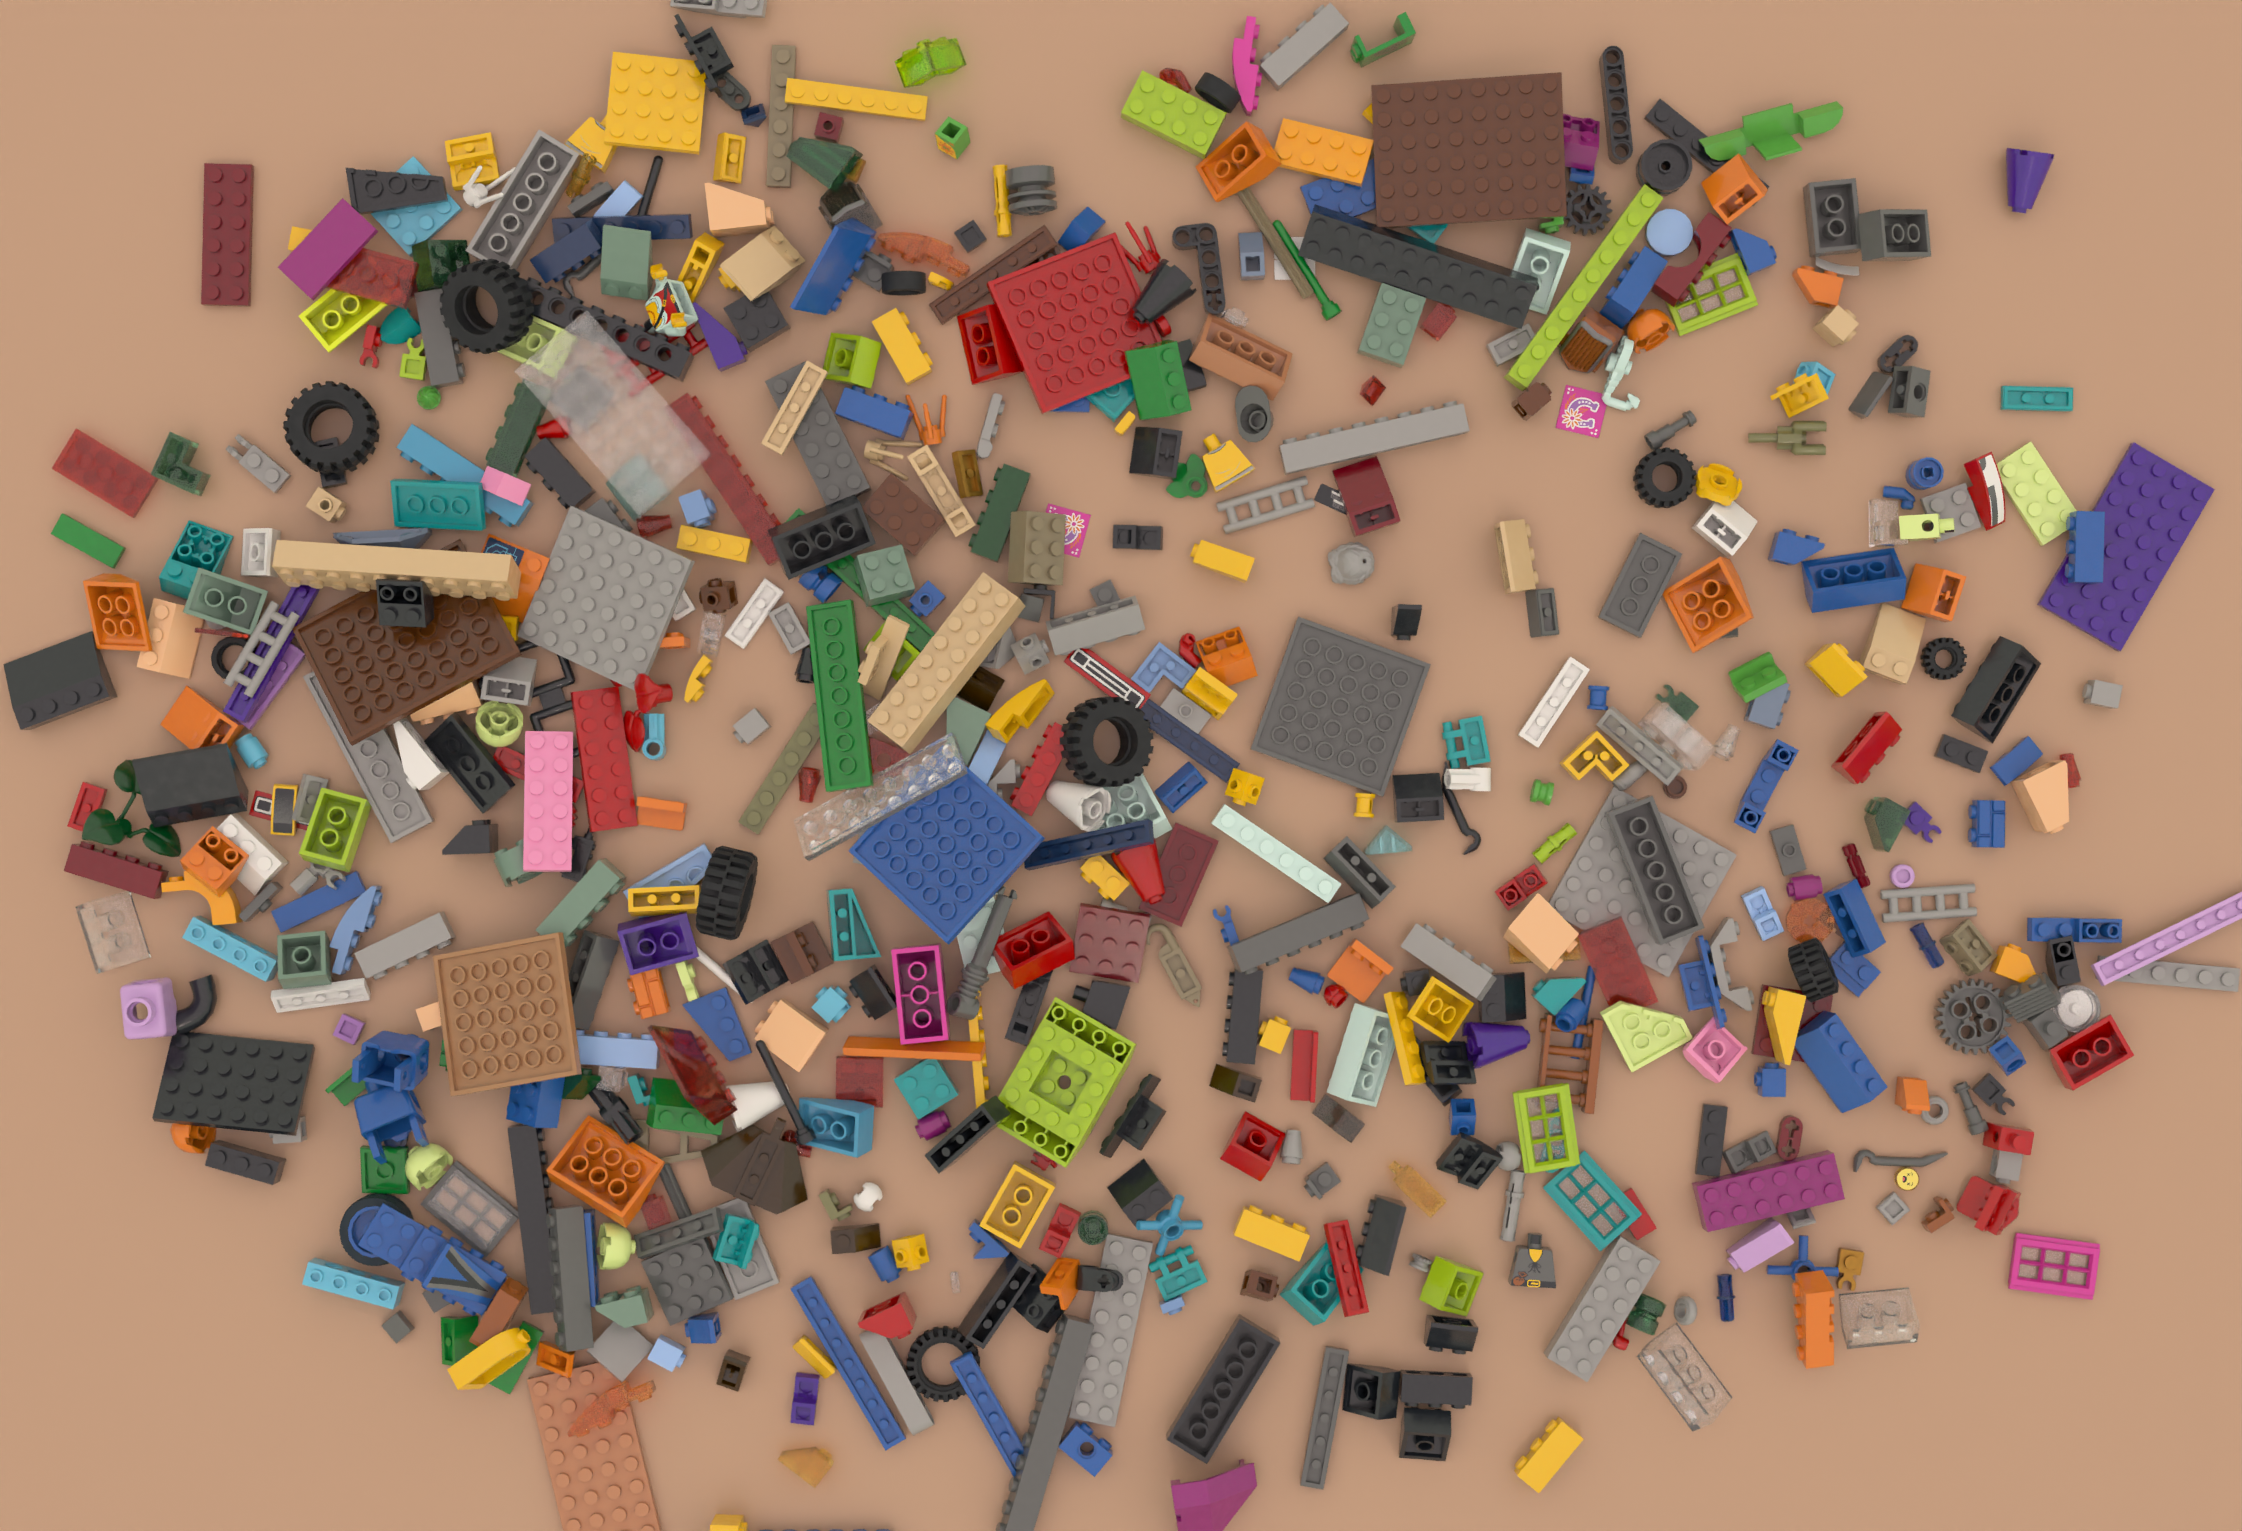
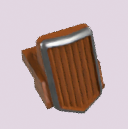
M1586 305L1557 345L1560 348L1559 354L1568 370L1581 373H1595L1625 331L1589 305Z

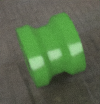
M1535 779L1531 789L1530 801H1541L1544 805L1549 806L1553 795L1554 783L1548 782L1545 784L1541 780Z

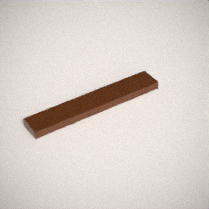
M1043 225L930 303L929 306L943 325L990 293L986 285L987 282L1029 266L1058 246V243L1046 225Z

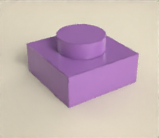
M343 1013L333 1036L355 1045L366 1023Z

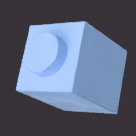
M661 1334L647 1359L673 1372L676 1366L680 1368L687 1356L683 1354L686 1347Z

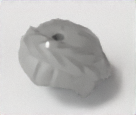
M1349 542L1340 545L1337 549L1328 553V562L1331 566V577L1334 583L1360 584L1370 577L1374 571L1375 561L1373 553L1368 547L1363 546L1362 543Z

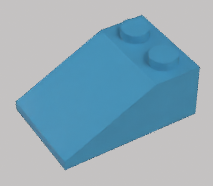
M799 1098V1113L805 1125L812 1128L816 1135L815 1139L805 1145L856 1158L872 1150L874 1105L854 1100Z

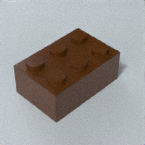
M892 473L862 506L864 513L915 557L946 522L943 517Z

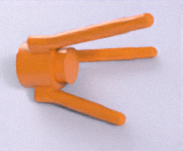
M906 395L909 409L913 413V419L919 432V438L923 440L924 446L942 443L941 437H945L947 396H942L938 429L937 425H931L926 403L923 404L926 426L922 428L910 395Z

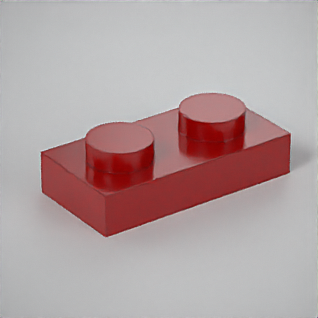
M82 782L67 826L83 831L88 816L94 810L101 809L107 789Z

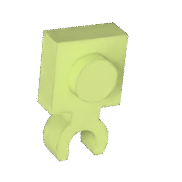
M687 960L675 964L688 1001L700 998L694 984L696 972L693 964H688Z

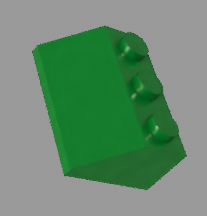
M1168 339L1125 351L1139 420L1167 417L1192 410L1177 341Z
M653 1077L646 1120L647 1125L656 1129L721 1135L725 1114L722 1085Z

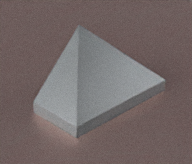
M1010 627L980 664L981 667L1000 669L1015 656L1010 645L1016 643Z

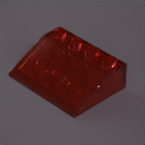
M655 1025L647 1027L681 1093L693 1107L714 1126L738 1110L734 1103L736 1097L730 1088H726L725 1083L727 1080L723 1073L715 1068L718 1063L711 1053H707L706 1048H708V1045L701 1035L697 1037L690 1030Z

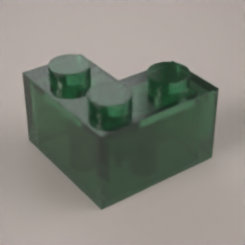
M169 432L150 474L198 496H202L211 476L190 466L199 444L172 432Z

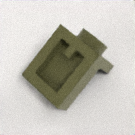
M829 1189L820 1192L818 1196L831 1221L836 1218L838 1221H841L851 1215L849 1211L853 1210L852 1203L839 1209L840 1201L835 1192L830 1193Z

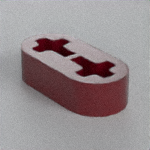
M1792 1115L1786 1116L1781 1120L1776 1143L1777 1155L1787 1161H1791L1798 1156L1803 1131L1801 1120ZM1791 1120H1793L1797 1128L1792 1129L1790 1137L1786 1124H1790ZM1788 1140H1790L1789 1146L1793 1148V1152H1789L1788 1156H1785L1786 1154L1782 1151V1147H1786Z

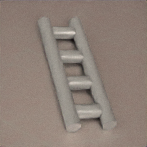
M1306 476L1216 503L1218 512L1226 510L1230 523L1223 525L1225 534L1315 507L1313 498L1305 500L1302 486L1308 485ZM1293 489L1297 503L1283 507L1279 493ZM1271 497L1274 510L1261 514L1257 500ZM1248 503L1252 517L1238 521L1234 507Z
M273 601L269 603L223 682L230 687L233 686L235 681L247 687L244 694L251 698L254 696L300 617L292 611L289 617L276 612L280 605ZM271 620L283 626L276 638L264 632ZM259 640L271 646L265 658L253 653ZM247 661L259 667L252 679L240 673Z
M1975 884L1880 890L1881 900L1888 899L1889 913L1882 914V922L1977 916V908L1969 907L1968 893H1975ZM1958 894L1959 908L1945 909L1944 895ZM1935 896L1936 910L1922 911L1921 897ZM1912 897V911L1899 912L1898 898Z

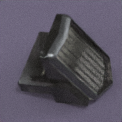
M848 181L831 185L820 198L821 206L818 209L831 230L834 229L835 225L852 217L873 230L883 225L859 184L855 185L853 182Z

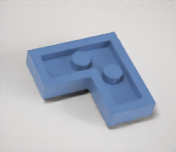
M1159 642L1132 676L1131 680L1150 693L1164 675L1182 689L1196 670Z

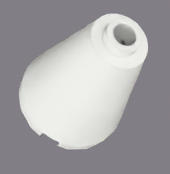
M1056 780L1046 789L1048 802L1081 830L1087 832L1097 830L1105 822L1103 820L1105 813L1109 814L1112 801L1110 793L1101 786Z
M773 1081L723 1087L729 1114L734 1118L732 1123L737 1132L742 1131L785 1105Z

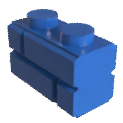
M1972 800V805H1969L1968 808L1969 819H1972V828L1968 830V841L1972 842V847L2005 848V801Z

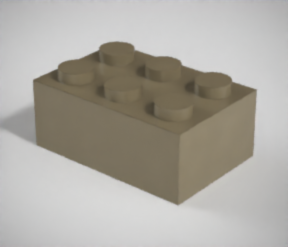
M1034 511L1011 512L1009 583L1046 586L1063 585L1066 515Z

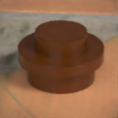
M1676 776L1668 786L1665 783L1663 784V790L1668 797L1678 799L1686 793L1687 783L1681 776Z

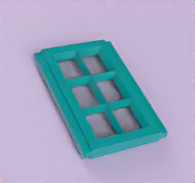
M1584 1150L1579 1155L1580 1164L1565 1167L1543 1189L1596 1248L1602 1251L1639 1218L1642 1213Z

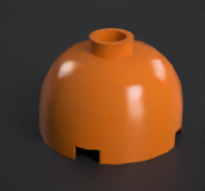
M1639 309L1628 324L1627 337L1634 341V352L1640 354L1639 349L1644 348L1647 352L1669 338L1667 332L1670 329L1674 331L1675 325L1666 313L1658 309Z
M172 1123L170 1128L174 1144L183 1152L204 1154L205 1149L210 1148L211 1143L214 1142L216 1137V1128Z

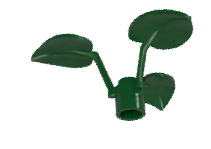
M125 760L115 769L114 781L122 791L132 792L128 803L117 820H115L113 813L107 809L94 810L85 821L82 840H90L104 845L120 844L126 837L131 839L135 835L146 833L142 840L148 849L160 855L179 857L181 854L179 837L172 826L166 825L154 828L151 823L149 829L141 828L132 832L130 821L124 819L137 793L141 795L132 760Z

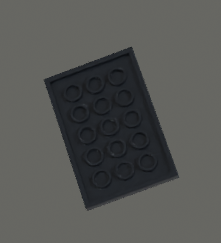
M177 1031L171 1037L152 1118L154 1122L296 1136L315 1047L311 1044L193 1032L180 1034Z

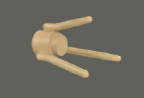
M876 438L875 441H867L864 458L870 459V464L877 465L907 481L908 477L879 461L883 460L885 456L897 459L904 458L901 454L886 451L885 446L923 447L924 444L922 442L887 441Z

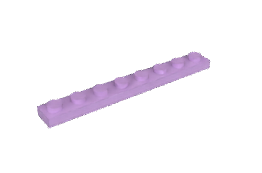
M2242 892L2090 965L2100 985L2104 986L2241 919Z

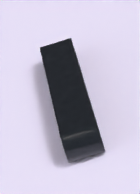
M1609 46L1599 58L1608 156L1614 164L1620 165L1631 157L1633 144L1624 55L1619 47ZM1606 54L1615 55L1617 62L1614 64L1609 63L1606 60ZM1608 78H1617V80L1619 81V86H1611L1608 82ZM1611 101H1619L1621 110H1614L1611 107ZM1613 124L1622 125L1624 133H1616L1613 130ZM1615 148H1624L1626 156L1619 157L1615 152Z

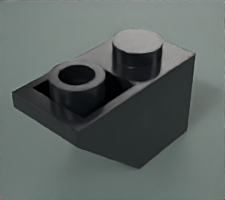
M2072 935L2048 940L2045 962L2048 977L2055 986H2062L2081 982Z

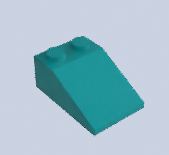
M1327 1241L1291 1278L1279 1294L1313 1326L1325 1322L1341 1301ZM1359 1265V1270L1361 1274L1364 1269Z

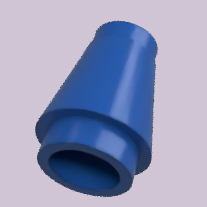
M1293 968L1289 981H1292L1310 994L1315 993L1319 995L1325 977L1321 976V973Z

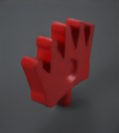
M1036 1153L1033 1154L1038 1162L1031 1160V1163L1043 1171H1046L1049 1165L1054 1169L1058 1166L1052 1159L1040 1153L1041 1156Z

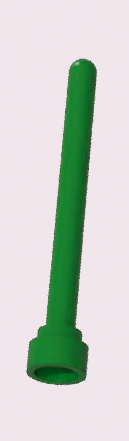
M1275 220L1273 222L1274 228L1322 305L1321 309L1323 312L1321 314L1326 321L1332 319L1342 312L1341 308L1333 300H1329L1305 259L1298 256L1299 250L1282 222Z

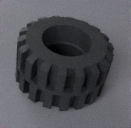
M1659 448L1650 452L1639 461V465L1634 470L1636 474L1633 476V481L1636 482L1634 488L1635 491L1638 490L1640 499L1646 500V504L1654 505L1655 508H1670L1687 499V496L1693 491L1692 487L1696 484V480H1694L1696 470L1692 469L1694 464L1692 461L1687 460L1688 456L1685 453H1679L1680 450ZM1658 465H1668L1675 471L1677 483L1673 490L1664 492L1654 485L1652 473Z
M1812 938L1788 948V958L1792 971L1803 995L1806 996L1808 1001L1812 1003L1838 993L1839 984L1824 946L1817 938Z

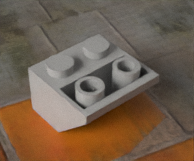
M517 657L484 675L480 699L531 706L538 660Z

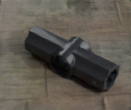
M601 1077L600 1082L588 1094L599 1107L598 1111L602 1118L610 1126H613L625 1144L629 1145L641 1137L643 1130L629 1113L630 1109L624 1100L616 1095L604 1078Z

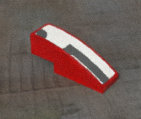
M1991 451L1963 464L1973 484L1967 490L1986 531L2005 522L2006 510L2002 480Z

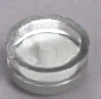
M2076 984L2064 985L2058 989L2061 1004L2050 1009L2065 1030L2080 1032L2098 1021L2101 1005L2097 995L2092 990Z

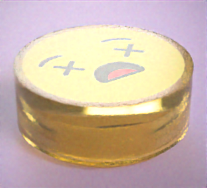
M1901 1167L1894 1175V1182L1900 1189L1911 1191L1918 1186L1919 1175L1910 1167Z

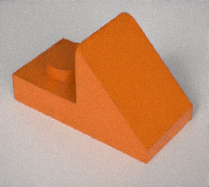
M548 1341L539 1342L536 1365L570 1378L572 1376L576 1351L566 1352L559 1350L557 1345Z

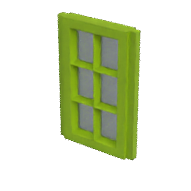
M1738 253L1715 261L1710 267L1706 265L1702 270L1704 273L1703 277L1697 285L1692 283L1688 288L1691 292L1683 303L1679 301L1673 307L1665 301L1679 337L1758 305Z
M1560 1083L1512 1092L1524 1173H1536L1580 1164L1569 1084Z

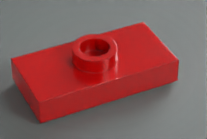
M1629 1188L1623 1193L1642 1215L1628 1228L1634 1238L1639 1240L1657 1228L1633 1189ZM1613 1202L1621 1217L1623 1219L1627 1217L1624 1214V1212L1615 1204V1202Z

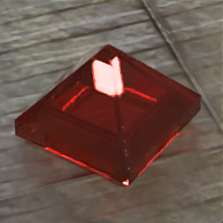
M1373 375L1362 385L1360 395L1373 406L1386 387Z

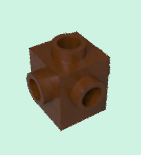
M721 578L708 580V583L700 588L699 600L703 604L704 611H712L713 614L724 613L727 611L726 609H731L738 604L735 581L722 582Z

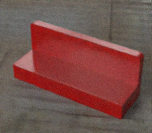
M1293 1029L1290 1100L1315 1103L1318 1054L1317 1030Z

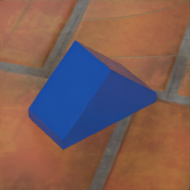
M1086 207L1072 220L1058 240V243L1067 251L1084 245L1093 238L1106 221L1092 209Z

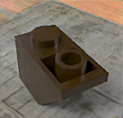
M1216 1063L1209 1086L1255 1103L1262 1079Z

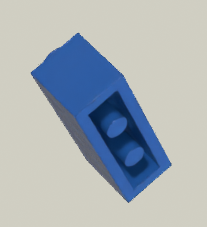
M852 385L851 389L844 388L835 412L836 415L904 440L913 417V413L908 410V405L897 401L895 405L886 402L888 398L875 393L873 397L866 395V390Z
M2074 511L2067 517L2066 529L2069 531V540L2066 541L2065 550L2066 554H2069V559L2065 566V576L2068 578V583H2103L2105 512Z
M1857 879L1841 883L1823 894L1853 958L1871 953L1886 943Z

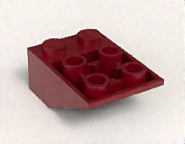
M1377 456L1332 471L1354 537L1397 524L1401 521Z

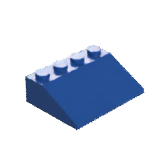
M854 217L835 225L790 307L794 310L827 315L832 311L836 312L842 303L840 297L843 291L847 292L854 281L851 279L855 271L858 272L865 262L862 259L865 252H870L876 242L874 236L877 232Z

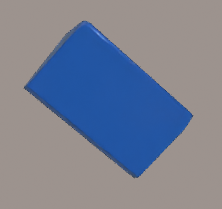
M1187 762L1157 788L1155 794L1174 813L1208 782L1190 762Z

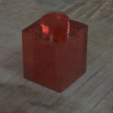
M1438 303L1419 328L1438 342L1457 318L1454 314L1455 310L1449 305Z

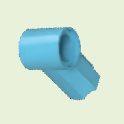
M644 714L645 737L642 750L647 758L658 761L666 755L665 714ZM654 743L659 744L660 752L655 756H651L649 747Z

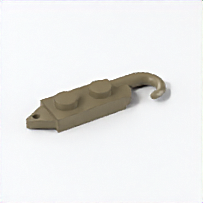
M1163 924L1151 925L1147 931L1146 944L1150 945V935L1153 932L1159 931L1162 933L1167 944L1160 949L1158 954L1161 963L1181 1000L1185 999L1193 1005L1200 1007V990L1202 987L1174 935Z

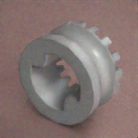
M1413 1253L1412 1257H1414V1260L1410 1261L1409 1265L1421 1271L1429 1272L1428 1265L1432 1264L1433 1261L1426 1257L1422 1259L1421 1255Z

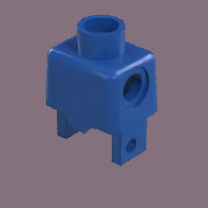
M390 1031L379 1032L362 1044L361 1054L353 1059L352 1082L359 1083L363 1080L394 1087L393 1091L401 1092L403 1089L412 1091L428 1074L429 1042L414 1034L404 1035Z
M365 1082L367 1094L356 1098L354 1106L361 1135L368 1141L373 1158L379 1164L387 1162L381 1144L382 1141L390 1139L400 1142L407 1139L409 1133L413 1131L416 1142L422 1147L429 1145L423 1127L426 1120L413 1090L403 1089L401 1092L393 1091L394 1087Z

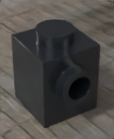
M1420 968L1403 971V978H1400L1402 992H1406L1409 997L1420 995L1430 980L1428 969Z

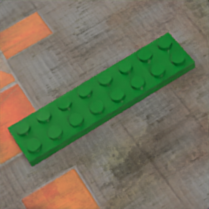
M850 599L806 606L826 792L874 786L863 685L858 682L861 673L858 672L860 656L854 601Z

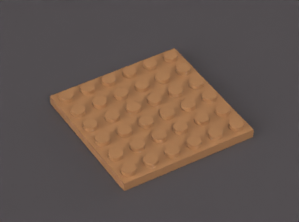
M562 932L433 956L451 1097L582 1074Z

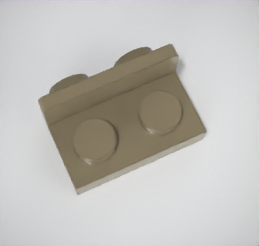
M1969 919L1964 920L1949 935L1940 939V943L1944 946L1946 952L1952 956L1959 965V968L1967 976L1982 972L1998 956Z

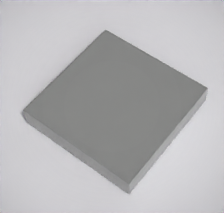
M613 1321L593 1343L594 1348H589L587 1352L622 1383L654 1346L632 1326L624 1328Z

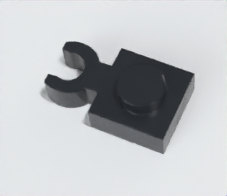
M1987 1073L1971 1089L1987 1106L1990 1107L1995 1103L1996 1111L2002 1115L2007 1114L2002 1109L2003 1103L2007 1102L2010 1106H2015L2012 1099L2002 1096L2006 1089L1990 1073Z

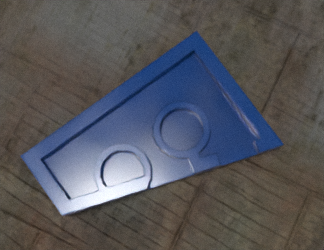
M727 987L682 1004L729 1061L752 1053Z

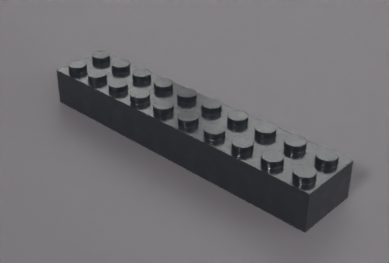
M1316 204L1314 205L1298 256L1522 329L1538 284V278L1388 228L1378 227L1376 224Z

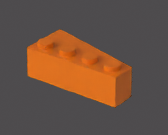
M1823 1270L1795 1273V1283H1792V1291L1797 1300V1304L1793 1305L1795 1318H1798V1325H1795V1334L1797 1340L1799 1339L1800 1345L1796 1347L1797 1358L1799 1361L1802 1360L1806 1369L1834 1365V1340L1830 1333L1834 1332V1323L1831 1314H1834V1304H1832L1831 1300L1834 1297V1289Z

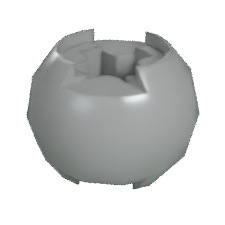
M1505 1141L1497 1145L1496 1151L1503 1157L1502 1161L1498 1164L1500 1169L1513 1171L1519 1167L1521 1154H1519L1520 1147L1517 1144Z

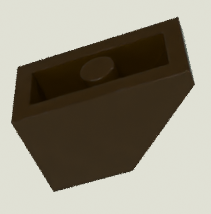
M879 1223L832 1227L830 1231L832 1254L855 1253L881 1247Z

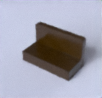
M979 666L957 695L984 711H988L1005 680Z

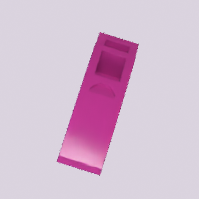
M1247 16L1244 38H1234L1232 52L1234 84L1236 91L1241 96L1239 101L1246 116H1251L1252 110H1257L1259 96L1254 95L1255 87H1260L1262 73L1258 72L1259 65L1250 64V62L1255 61L1256 48H1252L1253 39H1258L1260 25L1255 24L1256 17Z

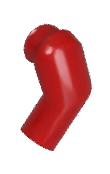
M1187 633L1179 641V654L1195 669L1202 660L1194 653L1195 636Z

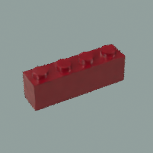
M86 841L71 845L64 868L65 872L152 899L161 898V883L166 882L169 872L162 869L163 865L154 862H148V865L140 863V858L132 855H126L124 858L117 855L118 851L109 848H103V851L95 849V844Z

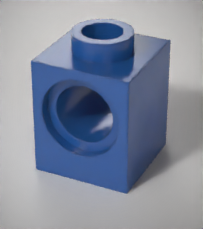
M2008 1035L1988 1049L1993 1060L2006 1076H2009L2026 1064L2022 1052Z

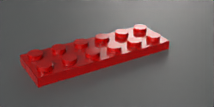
M619 687L571 692L590 832L638 826Z

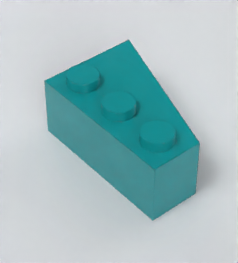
M853 889L826 890L832 960L843 961L881 957Z

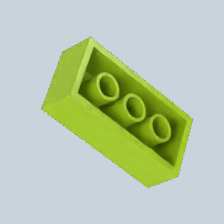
M1142 70L1121 111V118L1201 159H1205L1226 118V112Z

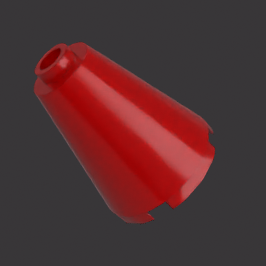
M1155 839L1154 844L1123 850L1117 856L1115 853L1111 854V858L1144 903L1149 902L1150 905H1153L1163 900L1162 896L1165 894V888Z

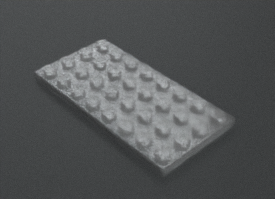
M587 310L514 371L639 516L712 456Z

